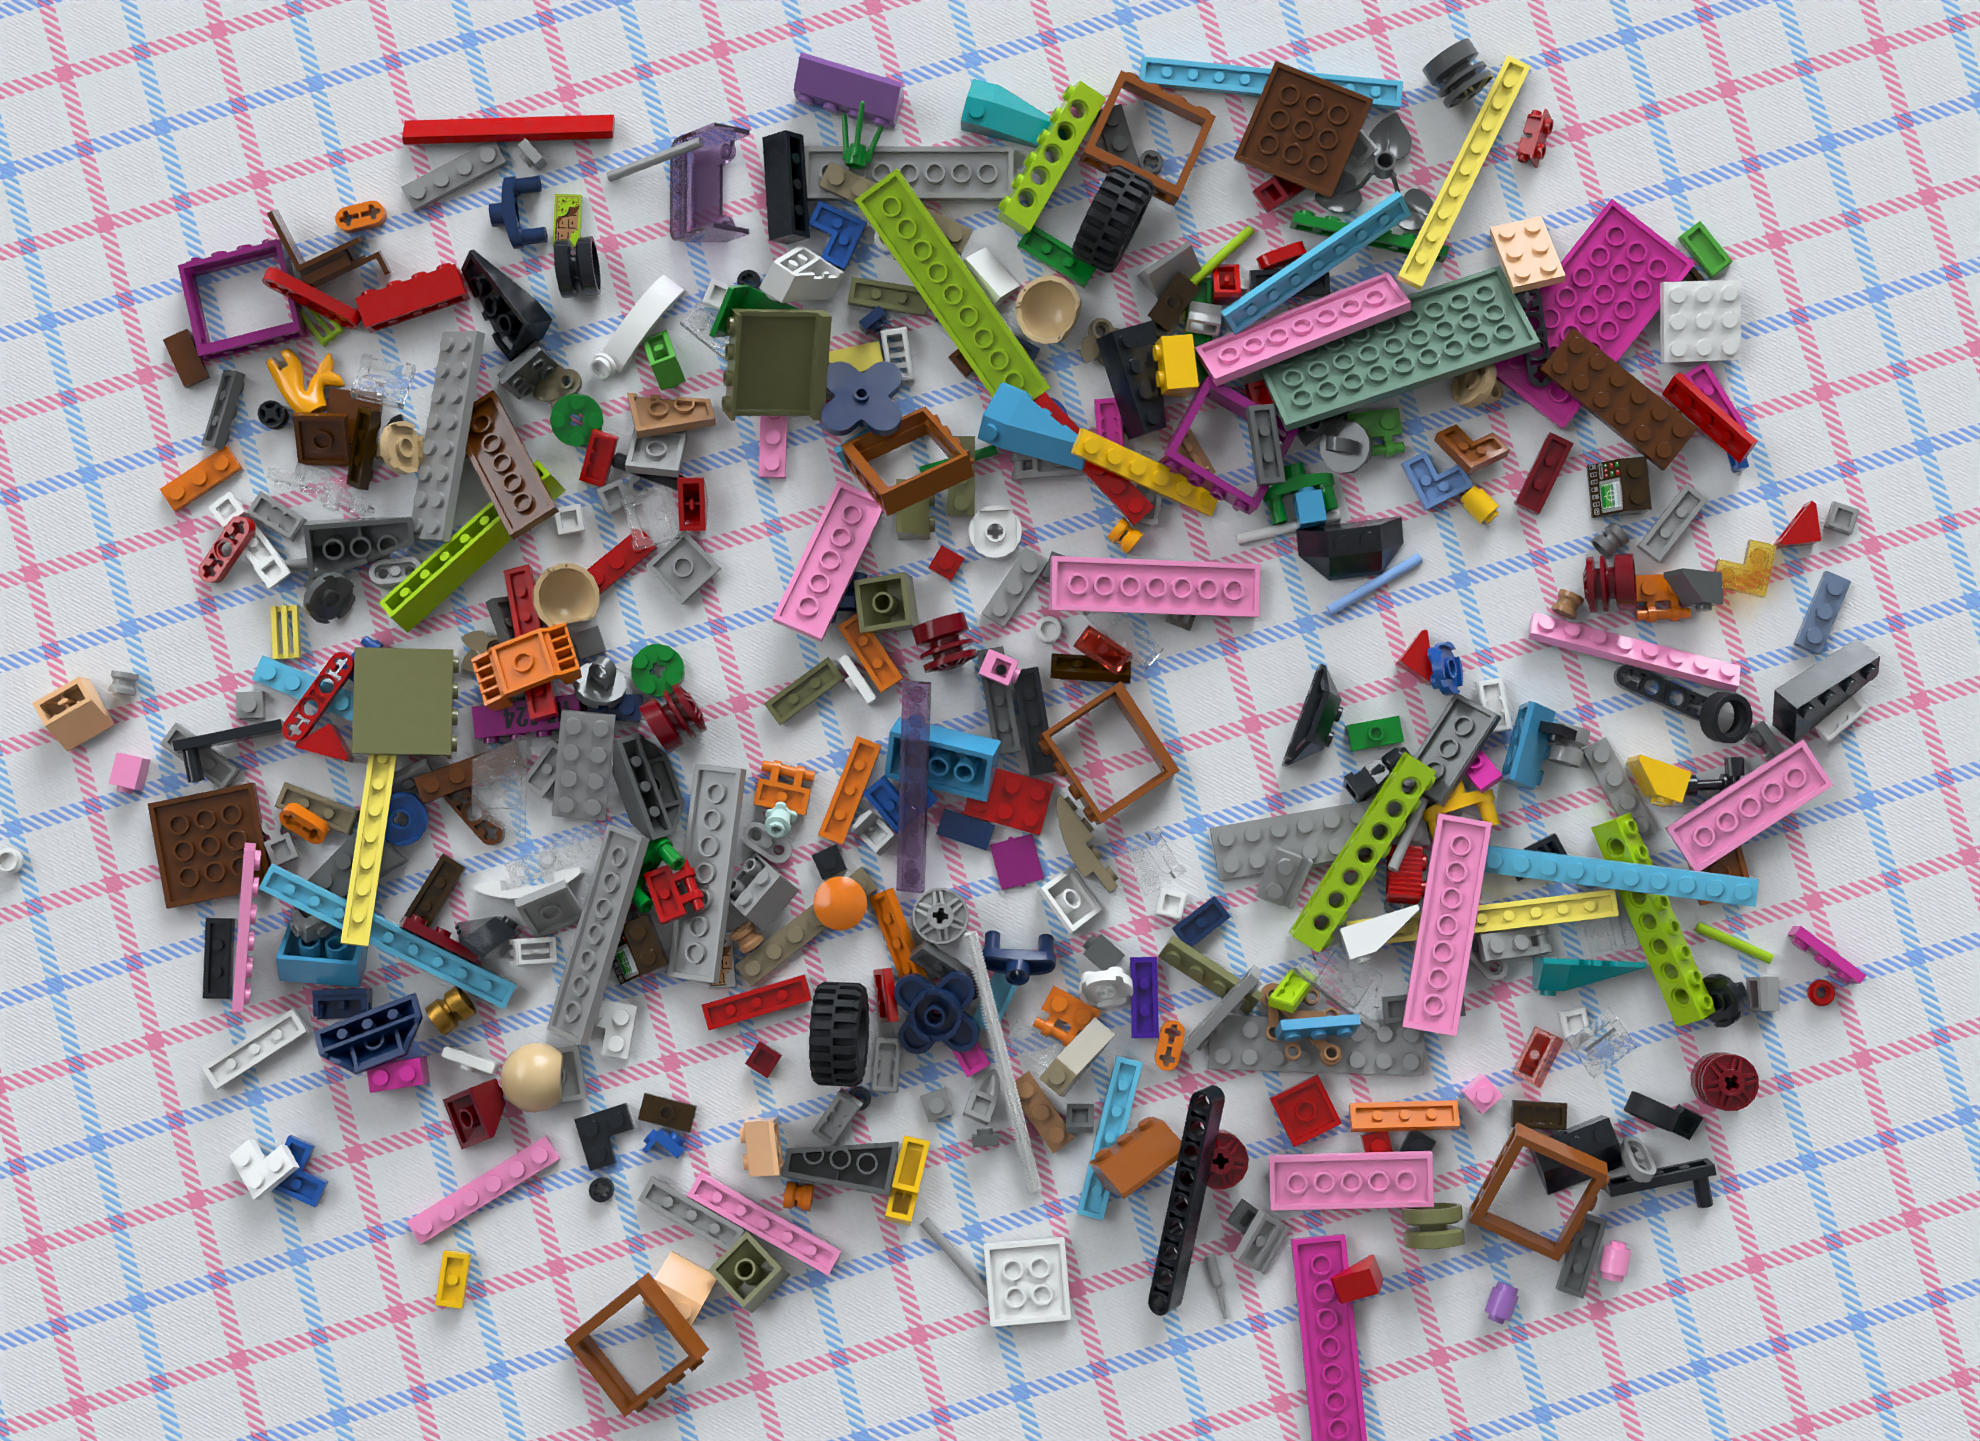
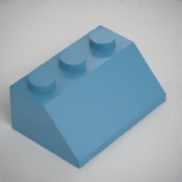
M1532 701L1519 706L1501 773L1503 780L1500 782L1527 790L1535 789L1536 785L1540 786L1544 771L1540 769L1543 760H1547L1551 745L1547 744L1548 735L1539 732L1538 729L1540 721L1558 722L1557 719H1554L1555 711Z
M289 920L276 956L279 981L360 988L366 969L368 947L341 944L342 930L335 926L334 930L327 936L319 937L306 944L300 936L297 937L292 932L290 927L292 920Z

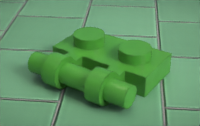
M1399 408L1346 414V420L1361 424L1372 439L1383 438L1382 445L1373 446L1371 456L1385 455L1386 457L1395 456V453L1405 452L1404 442L1394 443L1392 439L1393 436L1402 435Z

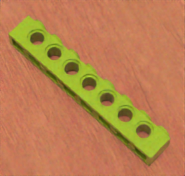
M1404 751L1290 928L1289 933L1292 937L1320 953L1322 948L1326 949L1330 945L1334 937L1332 933L1337 925L1340 927L1345 922L1348 916L1346 911L1351 903L1355 904L1360 899L1363 892L1361 890L1366 880L1369 882L1376 874L1377 868L1375 866L1381 858L1384 859L1389 854L1392 845H1390L1395 835L1399 836L1405 829L1406 822L1404 821L1410 813L1413 814L1418 809L1421 803L1419 798L1424 790L1428 791L1433 786L1436 777H1434L1435 770ZM1407 779H1413V789L1409 792H1403V782ZM1398 802L1400 806L1399 811L1394 815H1389L1387 812L1389 804ZM1377 825H1384L1385 832L1381 837L1373 836V829ZM1364 847L1370 848V856L1365 860H1360L1358 858L1359 851ZM1349 870H1354L1356 872L1355 879L1352 882H1344V874ZM1333 893H1341V901L1338 904H1329V897ZM1324 915L1327 917V922L1324 926H1314V921L1318 916Z
M1631 812L1606 820L1591 828L1605 860L1653 865L1648 849L1644 845ZM1618 890L1676 1027L1700 1021L1716 1012L1713 1000L1702 980V974L1693 959L1691 949L1687 945L1668 896Z

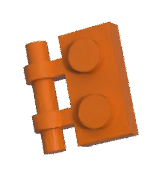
M1664 574L1636 575L1637 603H1644L1645 610L1635 611L1636 620H1646L1647 623H1651L1659 619H1670L1671 622L1680 621L1682 618L1691 617L1690 608H1680V599L1665 580ZM1668 601L1669 609H1656L1655 602Z
M763 760L761 771L770 772L771 775L769 780L758 779L753 804L774 808L777 802H784L791 811L806 816L812 790L803 788L802 782L803 780L813 782L816 771L807 770L805 766L801 765L797 767L784 765L782 761L774 760V762ZM779 776L793 777V785L778 782Z
M1053 985L1041 1010L1050 1014L1047 1021L1037 1017L1032 1026L1041 1030V1034L1046 1037L1050 1035L1062 1041V1045L1067 1047L1076 1037L1078 1030L1082 1031L1094 1017L1097 1018L1101 1010L1092 1005L1085 1004L1082 1000ZM1057 1018L1071 1025L1068 1032L1054 1026Z

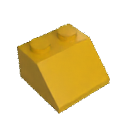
M1193 334L1161 336L1155 342L1156 345L1153 346V358L1155 361H1158L1159 370L1156 372V384L1158 387H1161V395L1186 398L1199 387Z
M1641 754L1628 757L1626 763L1642 795L1651 799V804L1665 808L1666 806L1672 807L1673 804L1682 803L1692 772Z

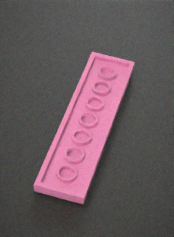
M1386 272L1250 325L1236 335L1230 333L1195 347V352L1217 387L1410 311L1411 302L1389 272Z
M1051 556L1049 610L1259 617L1261 564Z
M1437 814L1402 1027L1457 1037L1492 827L1491 822Z

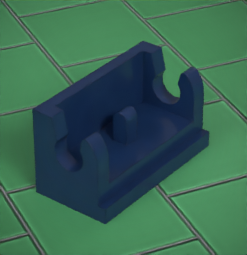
M372 988L312 990L313 1015L317 1019L350 1018L372 1009Z

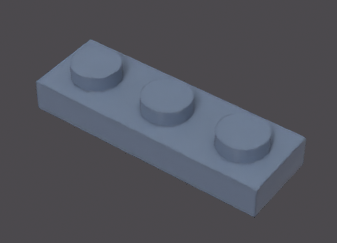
M1829 571L1823 572L1793 643L1794 645L1817 655L1821 654L1851 584L1850 580Z

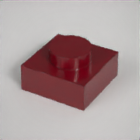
M759 1041L745 1064L768 1078L782 1057V1054Z

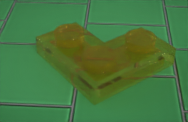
M1750 539L1747 543L1743 564L1722 559L1716 560L1714 572L1722 573L1723 589L1761 598L1766 597L1777 545Z

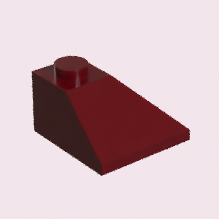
M496 1078L443 1099L461 1150L495 1136L506 1104L503 1090Z

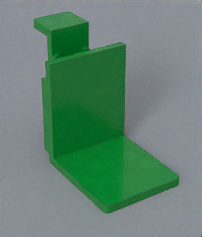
M747 284L732 285L727 289L709 336L713 338L729 336L726 322L727 318L731 317V309L799 308L786 302L773 301L764 292Z

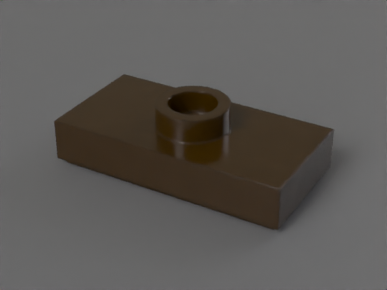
M1178 272L1147 316L1155 320L1167 331H1170L1201 287L1181 272Z
M644 1093L638 1120L691 1132L697 1105Z
M1512 1100L1511 1127H1514L1516 1123H1520L1532 1129L1566 1130L1567 1103Z

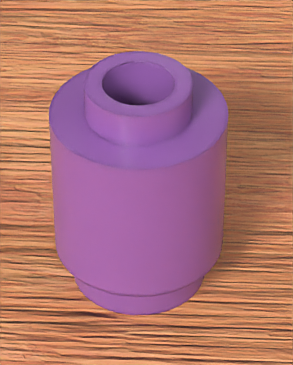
M1498 1281L1496 1287L1492 1288L1484 1310L1489 1313L1488 1319L1503 1324L1504 1320L1510 1321L1519 1298L1516 1296L1519 1289Z

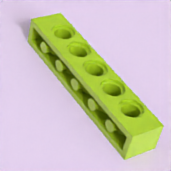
M1082 81L1073 86L1069 85L1061 97L1064 99L1061 107L1054 109L1049 117V121H1051L1050 126L1047 130L1043 129L1036 140L1039 144L1035 152L1031 151L1027 155L1023 163L1026 166L1023 173L1016 175L1010 185L1013 188L1009 197L1005 195L998 206L1000 212L997 219L1021 235L1030 232L1106 100L1104 96ZM1071 107L1077 109L1079 113L1078 118L1072 116L1070 112ZM1058 129H1062L1065 132L1066 140L1060 139ZM1045 151L1052 153L1053 163L1045 158ZM1033 173L1040 176V185L1034 183L1032 179ZM1020 195L1027 198V207L1021 205L1019 201Z

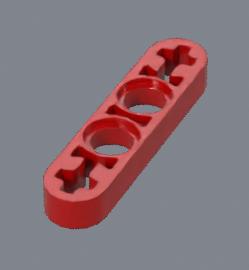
M267 268L262 282L270 289L346 328H358L362 318L360 312L279 269Z
M338 652L329 659L282 726V733L286 739L298 742L309 735L354 673V657L352 655ZM347 658L346 664L348 668L346 670L340 669L337 673L338 676H341L340 680L328 674L330 670L336 673L339 669L337 661ZM324 679H331L334 683L333 690L328 694H324L320 689V684ZM314 700L318 704V711L314 715H307L304 706L308 701ZM298 714L310 720L308 724L306 722L300 724V735L294 734L291 736L292 729H290V726L292 724L297 726L302 720L297 718Z

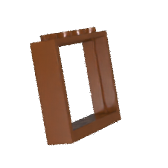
M1121 70L1079 161L1105 174H1108L1113 166L1121 165L1151 180L1155 186L1152 196L1174 206L1184 189L1216 116L1204 107H1196L1188 103L1182 96L1171 95L1163 91V88L1159 85L1149 84L1140 80L1136 74ZM1121 88L1202 127L1176 185L1095 146Z
M926 406L903 416L900 428L892 435L879 436L870 431L840 445L847 467L887 516L974 477L972 469L974 460L971 458L969 450L963 449L960 440L957 437H952L948 426H943L938 415H933ZM927 434L950 459L890 488L887 487L868 464V461Z
M1121 681L1038 736L1041 740L1038 742L1041 750L1045 755L1050 754L1055 762L1053 764L1055 771L1061 778H1066L1070 784L1068 787L1069 792L1075 800L1080 799L1085 807L1083 813L1091 823L1095 822L1096 825L1103 823L1180 771ZM1112 697L1161 770V773L1103 812H1100L1051 737Z
M1516 1123L1469 1208V1222L1559 1262L1563 1254L1569 1253L1573 1244L1572 1238L1574 1234L1581 1232L1585 1224L1584 1217L1588 1211L1592 1212L1595 1208L1598 1192L1600 1189L1604 1190L1608 1185L1610 1176L1608 1175L1607 1163L1520 1123ZM1523 1146L1592 1177L1556 1242L1488 1212L1491 1203Z
M649 1272L564 1340L624 1417L634 1410L637 1413L641 1412L649 1405L647 1401L649 1398L658 1399L668 1390L665 1387L667 1384L671 1383L675 1386L686 1376L684 1371L689 1368L693 1372L704 1362L702 1357L709 1351L706 1344ZM640 1294L688 1356L636 1395L589 1334Z

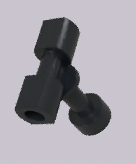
M1744 757L1724 758L1725 774H1720L1719 779L1697 780L1696 775H1691L1684 796H1697L1698 791L1720 790L1721 792L1740 780V776H1745Z

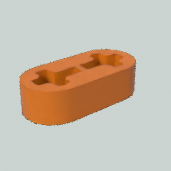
M367 201L341 208L335 216V222L342 231L355 233L383 225L387 219V212L379 202ZM372 208L380 212L376 214L377 219L374 220L371 216H365L372 213ZM348 214L352 218H357L351 220L350 226H347L345 222H342L346 220V215Z
M297 803L287 804L279 815V820L284 827L312 844H321L330 833V826L324 819Z
M1168 1020L1162 1024L1159 1033L1155 1062L1164 1071L1173 1070L1180 1060L1185 1029L1176 1020ZM1172 1024H1175L1180 1034L1179 1036H1174L1172 1044H1169V1035L1165 1033L1166 1028H1171ZM1168 1046L1171 1047L1170 1056L1174 1057V1062H1169L1168 1066H1164L1163 1061L1159 1057L1160 1054L1165 1055Z

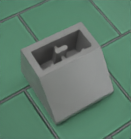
M754 852L733 876L729 901L746 918L765 931L799 890L758 853Z

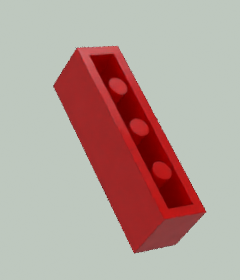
M445 263L437 266L435 271L415 273L411 276L412 279L403 282L401 280L389 282L385 288L380 290L368 289L361 293L362 296L356 297L355 300L364 327L370 333L469 300L470 297L461 270L456 264Z

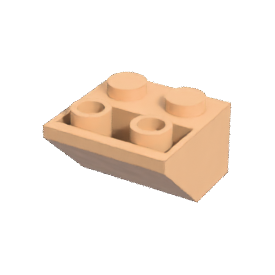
M80 676L32 703L44 726L66 751L76 748L115 726L91 680Z

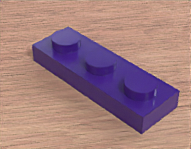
M1130 957V978L1133 982L1131 1038H1159L1157 957Z

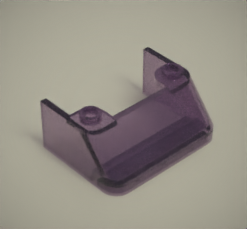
M714 122L679 136L673 141L671 147L697 137H701L704 146L670 159V236L674 241L728 242L749 235V229L736 227L732 217L722 215L723 166L729 164L736 155L735 141L749 136L750 130Z

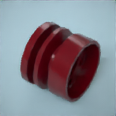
M1633 553L1615 555L1613 567L1607 566L1604 556H1600V568H1595L1594 557H1586L1583 584L1584 595L1589 605L1590 613L1598 611V600H1602L1604 612L1609 611L1610 599H1616L1619 611L1637 609Z
M964 612L935 618L911 629L917 646L929 645L930 650L920 655L921 660L933 658V661L923 665L925 673L952 670L965 665L969 660L978 656L976 649L963 650L974 644L973 639L960 640L959 635L969 630Z
M678 682L672 685L677 695L676 698L673 699L667 690L663 691L666 700L665 705L662 706L653 697L639 706L647 724L668 754L684 745L680 734L682 731H685L692 739L696 737L691 727L693 724L696 725L701 733L708 730L699 706L691 694L685 691Z
M1711 1052L1702 1056L1695 1063L1691 1072V1087L1695 1096L1703 1104L1724 1111H1738L1747 1107L1755 1099L1759 1089V1077L1755 1067L1746 1058L1726 1052ZM1726 1077L1730 1078L1731 1087H1728L1724 1081Z
M1219 1129L1207 1186L1212 1189L1224 1190L1234 1187L1244 1178L1248 1170L1249 1157L1246 1147L1234 1134ZM1218 1153H1221L1226 1158V1161L1222 1162L1221 1167H1218L1213 1162V1159L1217 1158Z

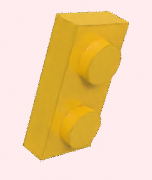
M452 1250L443 1251L435 1305L459 1309L464 1308L472 1253Z

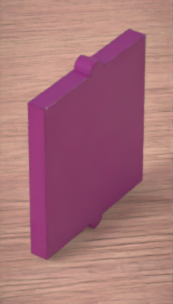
M1032 834L1014 839L1009 837L1006 841L990 845L1001 890L1019 885L1025 887L1026 883L1044 879Z

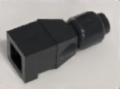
M1405 747L1401 749L1394 748L1383 755L1381 760L1379 759L1365 765L1356 774L1350 772L1344 776L1343 786L1355 802L1360 803L1381 789L1404 751L1411 755Z

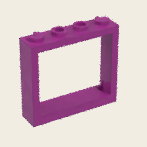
M265 239L262 241V244L255 246L250 244L241 245L231 252L217 251L212 253L211 257L204 259L194 257L191 258V261L178 265L198 357L205 361H211L308 336L301 313V305L288 298L293 322L210 342L196 277L276 256L279 258L281 271L294 277L291 259L280 239L270 241Z
M1208 375L1200 383L1159 462L1170 468L1169 472L1179 473L1186 477L1191 485L1208 490L1213 498L1233 505L1232 507L1235 511L1241 510L1250 515L1258 509L1269 486H1258L1253 497L1177 453L1206 397L1246 421L1245 409L1248 406L1258 405L1225 384L1216 387L1212 377ZM1276 416L1283 460L1299 429L1295 428L1286 431L1280 417Z

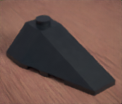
M474 249L469 250L461 271L473 296L479 298L484 308V311L481 313L484 320H489L495 333L492 334L496 345L511 362L534 341L537 340L539 342L544 338L553 319L534 297Z
M507 915L503 918L501 916L458 922L455 926L460 944L482 960L503 958L512 946L509 945V939H517L521 934V931L516 928L518 923Z

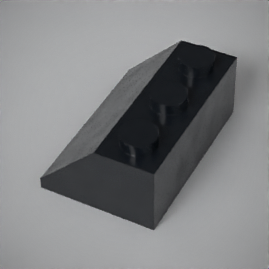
M1600 1115L1548 1136L1606 1162L1608 1172L1623 1166L1619 1141L1609 1117ZM1529 1149L1547 1195L1592 1178L1587 1174Z

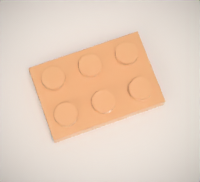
M1542 216L1490 228V237L1513 294L1565 282V273Z

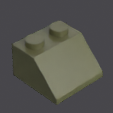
M896 479V484L905 481V479ZM935 495L896 512L898 540L930 539V532H935V516L930 517V506H935Z
M902 572L854 580L861 634L907 631L919 625L913 577Z
M748 1231L708 1269L741 1307L750 1313H753L791 1275Z

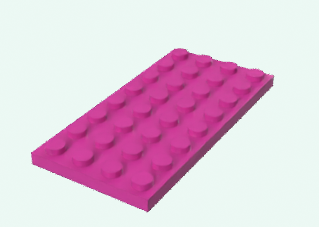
M1611 199L1560 262L1565 273V282L1539 289L1550 355L1574 328L1617 362L1659 310L1660 283L1681 282L1695 263ZM1534 296L1528 302V309L1524 311L1525 313L1530 311H1537V308L1531 310L1530 306L1531 301L1535 299ZM1529 317L1528 320L1534 331L1537 330L1539 327L1538 320L1534 317ZM1540 345V349L1529 353L1533 357H1539L1543 353V348ZM1523 354L1494 363L1497 371L1496 379L1561 430L1564 429L1580 409L1581 405L1552 381L1542 389L1531 387L1526 378ZM1544 360L1538 363L1530 362L1531 366L1535 364L1537 365V373L1533 375V378H1537L1539 380V383H1542V380L1545 378V376L1538 371L1540 369V365L1542 363H1545Z

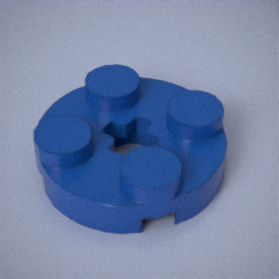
M1448 641L1435 644L1434 647L1428 648L1427 652L1433 674L1430 676L1433 689H1439L1445 696L1459 694L1460 690H1457V687L1463 685V669L1460 657H1454L1451 650L1456 648Z
M411 792L391 793L385 840L394 843L393 845L407 846L413 844L426 831L429 820L428 810L416 794ZM398 812H402L403 815L407 814L408 819H406L405 825L394 821Z

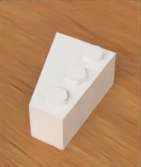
M799 245L772 262L759 289L766 292L765 294L769 299L781 303L826 300L832 298L845 273L809 249Z

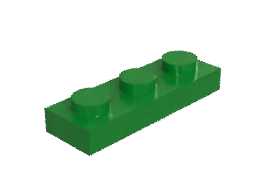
M1033 225L1030 232L1023 235L1017 245V248L1082 288L1086 287L1097 269L1075 258L1071 247Z

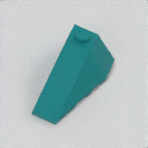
M973 79L961 117V130L1037 148L1039 145L1036 142L1038 136L1043 129H1048L1051 121H1049L1050 116L1000 85ZM1058 129L1060 139L1066 140L1065 132L1062 129Z
M1533 957L1532 989L1540 990V995L1556 996V991H1567L1646 968V962Z

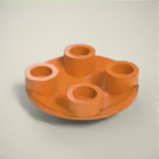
M841 876L833 877L823 882L817 889L813 902L814 911L819 921L826 927L834 930H847L856 926L864 917L868 904L866 894L860 884L851 878Z

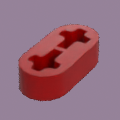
M1298 241L1262 254L1256 260L1260 270H1268L1294 262L1307 252L1303 241Z

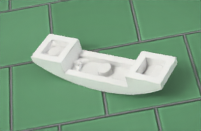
M664 274L631 309L602 352L614 360L616 370L619 373H622L637 354V348L664 313L670 311L685 292L684 289Z
M231 492L226 493L208 507L223 528L235 516L248 517L253 520ZM254 521L256 526L255 534L243 552L255 567L254 570L271 590L292 573L273 544ZM239 524L238 527L241 529L239 533H244L243 524Z
M584 868L553 872L554 883L506 890L505 881L503 880L473 885L474 890L489 896L518 899L564 879L570 885L584 874Z

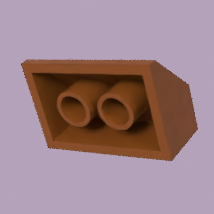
M1153 1116L1141 1120L1138 1123V1127L1132 1132L1120 1135L1114 1145L1098 1151L1095 1154V1158L1089 1164L1105 1190L1125 1199L1177 1161L1181 1140L1163 1120Z

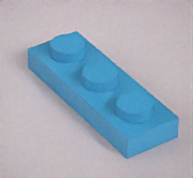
M1359 1014L1280 1020L1275 1028L1276 1040L1285 1039L1286 1042H1295L1306 1037H1311L1313 1040H1321L1331 1035L1346 1038L1352 1036L1357 1031L1361 1021Z

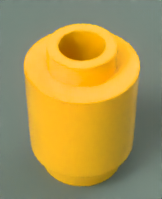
M1476 485L1460 499L1464 504L1462 507L1479 524H1482L1484 521L1489 524L1499 515L1496 511L1499 505L1482 488L1479 489Z

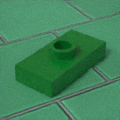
M1399 716L1346 725L1351 752L1404 742Z

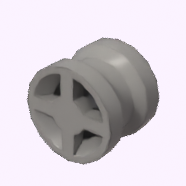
M112 670L111 677L113 681L108 688V692L135 696L134 684L138 680L139 675Z

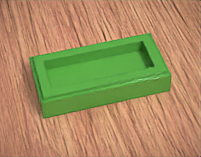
M1701 221L1677 238L1709 279L1733 262Z

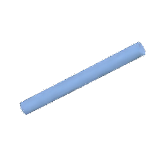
M1418 553L1326 606L1330 615L1339 612L1423 562L1422 558Z

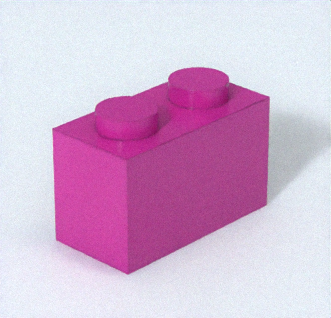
M426 1056L391 1061L367 1070L370 1093L430 1083Z

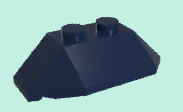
M412 993L314 1031L319 1056L357 1075L408 1055L423 1019L417 994Z

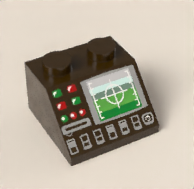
M1646 456L1621 458L1586 466L1592 518L1645 514L1652 509Z
M644 915L624 924L612 964L620 985L669 965L668 957L651 915Z

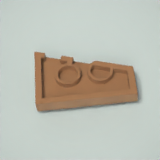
M627 393L637 438L716 425L710 399L678 397L675 400L661 399V395H651L650 398L637 397V393Z

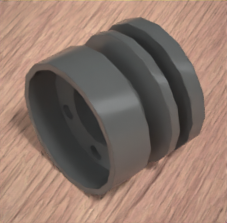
M1469 38L1463 39L1442 51L1422 70L1431 85L1445 83L1437 94L1440 98L1447 96L1443 103L1448 109L1476 96L1494 77L1490 70L1483 71L1487 66L1484 61L1471 64L1479 53Z

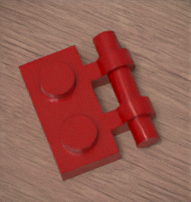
M685 859L684 866L678 872L673 873L672 869L665 865L643 874L662 925L688 916L685 908L687 904L692 903L695 912L705 909L702 901L704 898L702 890L697 887L694 878L696 873L694 868L690 867L688 859ZM682 881L685 882L688 891L684 895L680 894L677 883Z

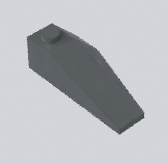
M412 516L306 521L303 525L309 578H316L330 572L342 574L379 557L415 544Z

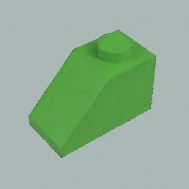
M667 330L646 337L643 344L661 391L675 388L679 384L686 382Z

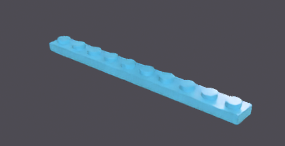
M1142 56L1140 80L1149 84H1157L1163 88L1260 97L1272 69ZM1306 72L1372 98L1373 104L1371 107L1399 110L1401 107L1403 81Z
M1488 845L1484 869L1485 873L1756 907L1759 883L1757 878Z
M273 863L270 865L258 889L341 930L343 929L346 899ZM373 914L370 944L505 1009L517 986L516 983L391 921Z

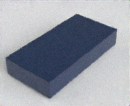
M944 809L936 834L987 851L995 825Z

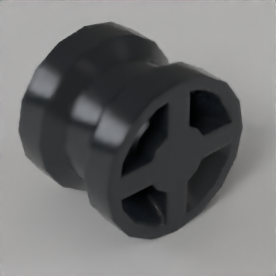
M269 400L262 403L258 408V419L268 428L279 430L287 425L289 413L280 403Z

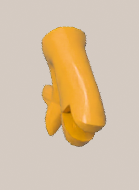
M287 348L280 351L285 362L288 364L283 369L272 357L266 361L268 370L278 390L294 412L324 413L327 410L324 388L326 386H345L343 379L333 372L334 361L330 353L320 363L317 373L312 377L307 390L304 388L302 364L291 349Z

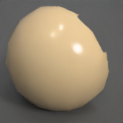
M1053 275L1037 277L1027 283L1018 295L1015 305L1017 322L1023 331L1022 333L1032 341L1042 344L1061 342L1073 330L1081 312L1082 302L1074 286L1064 278Z
M559 563L547 568L537 578L532 590L533 606L538 617L548 627L564 622L568 624L593 619L600 603L599 588L594 577L585 568L573 563Z
M539 1042L524 1044L513 1051L504 1062L501 1071V1087L509 1102L520 1110L533 1113L547 1111L560 1103L562 1100V1053L551 1045Z

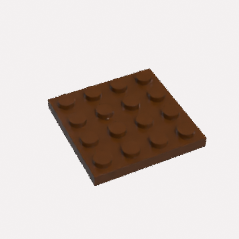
M1275 61L1234 156V161L1332 199L1373 104V99Z
M252 782L147 804L166 909L241 894L245 843H256V850L261 851L260 870H254V877H259V886L261 885L270 867V860L264 845L266 838L261 828V823L263 822L255 783Z

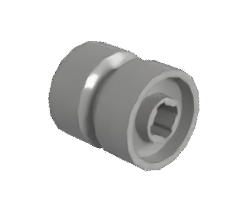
M1557 723L1576 730L1575 741L1564 740L1563 744H1552L1547 760L1564 766L1581 768L1584 752L1580 748L1587 746L1590 731L1570 724Z

